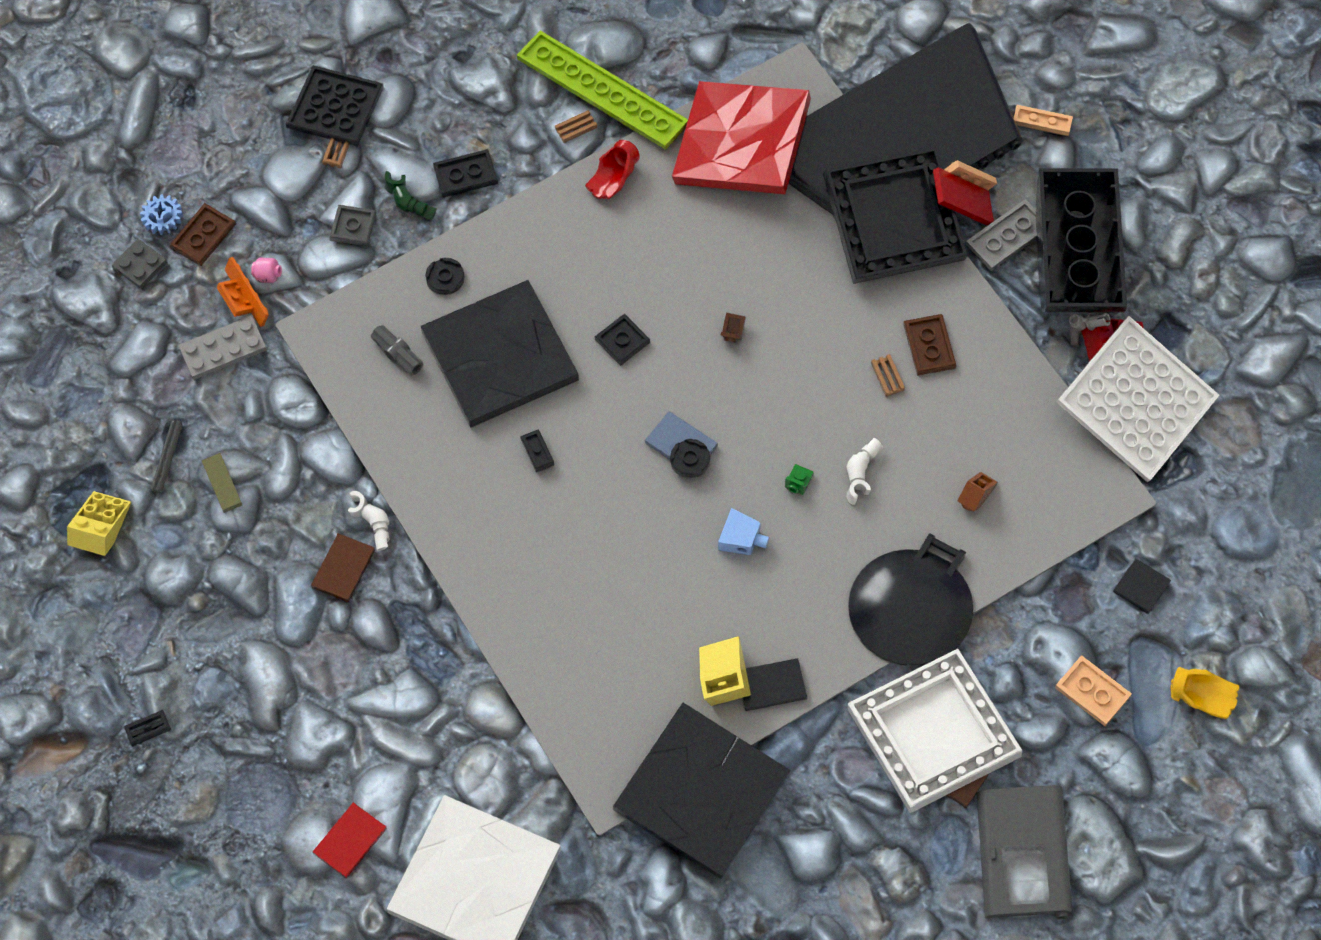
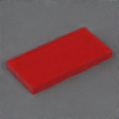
M939 167L933 170L938 204L987 226L994 222L989 190Z

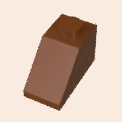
M979 472L967 481L957 502L961 503L962 507L966 510L976 511L982 506L998 482Z

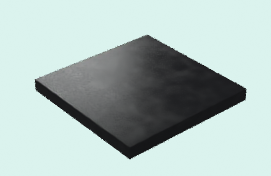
M313 65L286 122V128L327 139L333 138L338 142H348L350 145L358 146L384 88L383 83Z

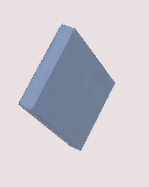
M670 411L645 439L647 445L670 459L671 450L675 444L685 439L701 441L707 446L710 455L718 446L717 442Z

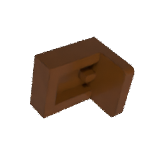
M726 312L723 330L720 334L725 337V341L736 343V339H742L746 316Z

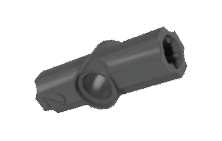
M384 325L377 326L373 330L371 339L384 350L386 356L393 363L397 362L411 376L416 375L421 370L423 362L410 350V347L402 338H397Z

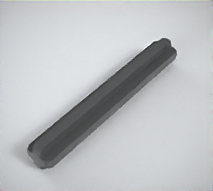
M179 420L171 421L151 486V490L154 493H162L183 426Z

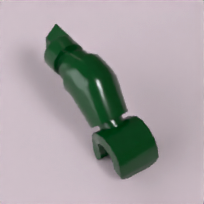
M386 171L385 189L393 194L396 206L404 212L408 213L410 211L414 213L416 211L417 215L432 220L437 208L429 206L422 201L419 203L405 187V174L401 175L400 180L394 181L391 180V173Z

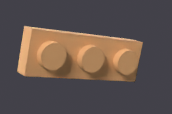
M1021 105L1016 106L1014 120L1017 126L1069 136L1073 116Z
M958 160L944 169L987 190L997 185L995 177Z

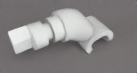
M873 438L868 445H865L857 455H853L847 463L846 468L851 485L846 497L852 505H855L858 498L855 490L862 491L864 495H869L871 491L869 484L865 482V470L868 468L867 464L883 448L881 442L876 438Z
M351 491L349 495L354 502L360 501L356 508L350 507L348 512L353 517L362 516L370 523V527L373 528L375 533L374 538L377 552L385 550L388 547L387 542L390 540L389 532H387L389 525L387 514L384 510L368 504L360 492Z

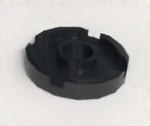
M440 258V260L430 263L426 269L425 277L428 287L433 292L448 295L461 288L465 275L458 261L452 258Z
M685 439L675 444L671 450V466L682 477H699L706 472L710 465V452L707 446L699 440Z

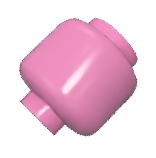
M260 257L256 262H253L251 273L257 282L274 283L281 276L282 267L274 258Z

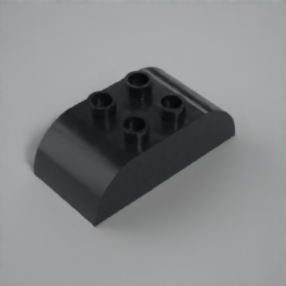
M1039 168L1036 192V234L1039 295L1042 312L1124 313L1127 308L1118 168Z

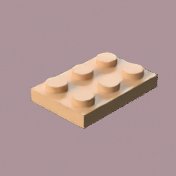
M1082 655L1055 686V689L1105 727L1132 695V693Z

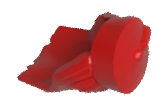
M627 140L617 141L611 149L599 158L597 172L585 184L587 190L592 192V195L597 199H610L622 190L626 179L634 170V165L640 159L637 147Z

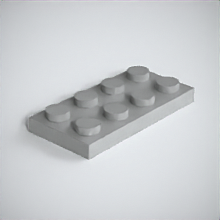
M1026 199L968 239L966 246L990 271H993L1037 239L1036 209Z
M252 315L179 344L193 380L267 351Z

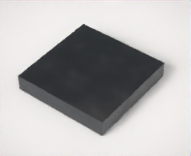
M625 313L594 336L599 345L620 366L650 343V339Z
M1135 559L1113 592L1149 614L1171 580L1140 560Z

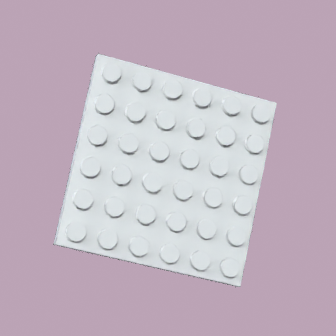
M1128 316L1056 403L1146 482H1149L1219 397V394Z

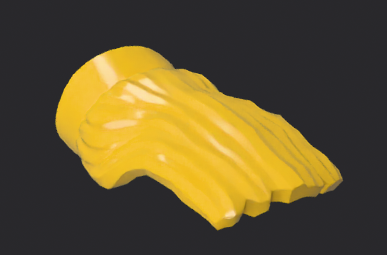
M1178 667L1174 678L1171 680V698L1173 700L1180 701V699H1183L1190 707L1199 709L1209 715L1227 719L1237 705L1238 700L1236 697H1238L1239 685L1229 682L1208 670H1188Z

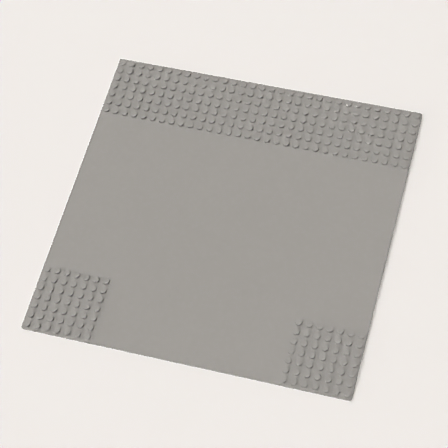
M799 43L726 82L729 84L809 90L811 101L807 115L844 95L804 43ZM694 100L674 111L688 119ZM685 129L666 150L635 131L619 139L633 143L639 151L640 159L634 165V170L626 179L622 190L610 199H597L592 195V192L587 190L585 184L597 172L599 158L611 149L616 142L276 323V327L598 836L607 833L628 820L615 812L613 805L683 702L753 746L891 664V662L873 654L861 643V639L853 630L849 618L848 606L852 585L861 570L877 557L897 550H919L929 533L935 535L936 539L959 551L960 549L966 551V555L957 570L964 577L971 591L973 614L1156 505L1154 498L1131 468L1056 403L1068 386L968 256L964 261L853 284L835 217L788 184L786 195L675 184L672 174ZM440 258H452L461 264L465 278L459 290L452 294L442 295L433 292L428 287L425 274L426 269L433 261L436 262ZM529 280L578 372L579 380L470 428L422 334L421 325ZM726 312L746 316L742 339H736V343L725 341V337L720 335L723 330ZM625 313L650 339V343L620 366L599 345L594 336ZM942 314L956 361V369L917 376L903 322ZM384 325L397 338H402L408 344L410 350L421 359L423 366L416 375L411 376L397 362L393 363L386 356L384 350L371 339V334L377 326ZM890 354L905 390L885 396L872 367L871 360H879V357L883 356L885 358L886 355ZM886 363L887 368H888V370H889V372H890V374H891V377H892V379H893V381H894V383H895V386H896V388H898V385H897V383H896V381H895V378H894V376H893V374H892V372H891V369H890L888 363ZM881 364L878 365L888 389L892 390ZM669 411L718 443V446L710 455L711 459L708 469L699 477L686 478L680 476L673 470L670 459L645 443V439ZM539 429L555 464L539 472H535L520 439V436ZM873 438H876L881 442L883 448L867 464L868 468L865 470V482L869 484L871 491L869 495H864L862 491L855 490L858 498L855 505H852L846 497L851 485L846 468L847 463L853 455H857L865 445H868ZM795 464L814 472L803 495L792 493L785 487V479L790 475ZM979 472H982L998 483L979 509L976 511L966 510L957 500L967 481ZM731 508L761 523L759 534L769 537L766 549L755 545L751 555L718 550V541ZM932 545L928 550L951 563L955 559V557ZM739 636L746 668L798 658L807 699L745 711L742 698L711 706L703 696L700 681L699 647Z

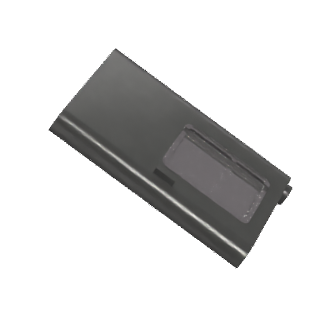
M1058 785L978 791L976 795L985 918L1051 914L1059 920L1069 918L1068 915H1071L1073 911L1062 787Z

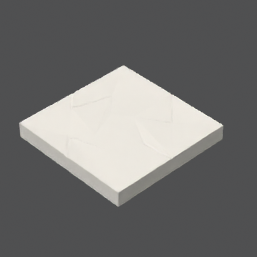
M959 649L848 703L850 715L909 813L1022 757L1021 747Z
M444 795L387 907V911L395 917L447 940H518L556 862L561 846Z

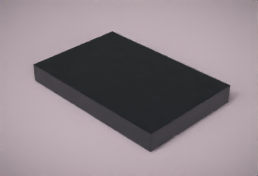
M488 149L433 163L442 198L498 184Z
M798 658L746 668L751 695L742 698L745 711L807 699Z

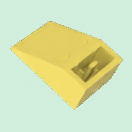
M93 491L67 526V545L105 556L117 538L131 501Z
M739 636L699 647L700 681L703 696L711 706L751 695Z

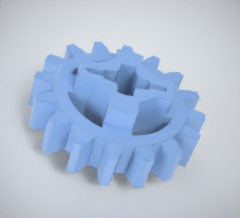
M161 194L159 199L153 196V201L146 200L147 206L142 205L143 211L140 212L142 224L145 225L147 231L151 229L153 234L157 231L160 232V235H163L164 231H167L169 234L171 228L177 229L176 223H182L180 219L183 217L181 205L178 204L177 199L172 200L170 195L164 198L163 194Z

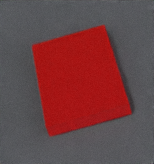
M353 802L312 852L343 877L347 878L386 831L387 827Z

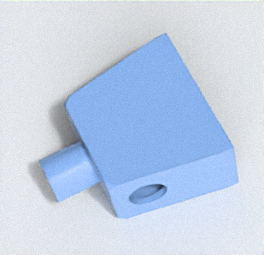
M731 508L718 541V550L751 555L755 545L766 549L769 537L759 534L761 527L759 521Z

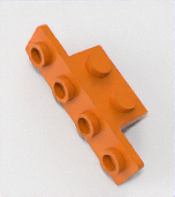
M234 257L228 259L225 271L231 280L218 283L217 289L234 317L252 313L259 326L262 327L269 316L268 310L250 285L249 279L245 277L240 265L235 261Z

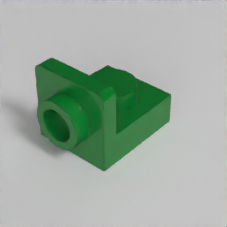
M795 464L790 475L785 479V487L792 493L803 495L814 472Z

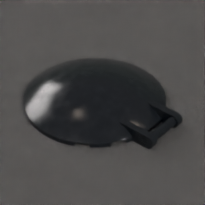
M929 533L919 550L905 549L892 551L877 557L867 564L858 574L852 585L848 606L851 625L861 639V643L881 659L907 666V664L926 665L956 650L965 639L973 617L971 591L964 577L957 570L966 555V551L962 549L959 551L936 539L935 535ZM932 545L955 557V559L951 563L928 550Z

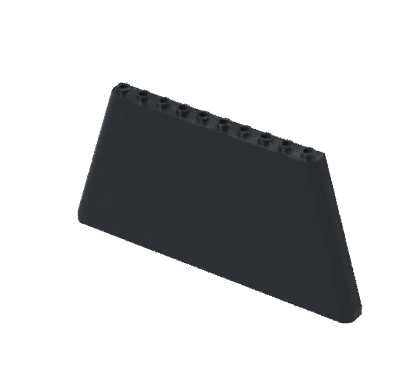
M967 23L807 115L789 185L834 216L823 178V173L826 169L937 147L943 170L957 160L979 170L980 168H986L995 159H1001L1007 152L1018 149L1022 142L1021 134L977 31L972 24Z

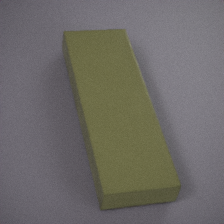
M221 453L201 460L223 513L242 506Z

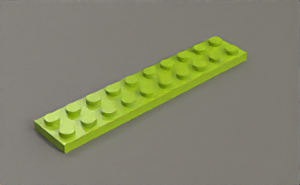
M541 30L517 54V59L665 150L686 128L688 119Z

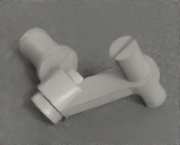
M1104 313L1095 316L1089 314L1086 318L1080 314H1072L1069 318L1070 345H1079V335H1081V331L1086 327L1089 330H1094L1096 327L1109 326L1110 322H1106L1111 320L1109 314Z

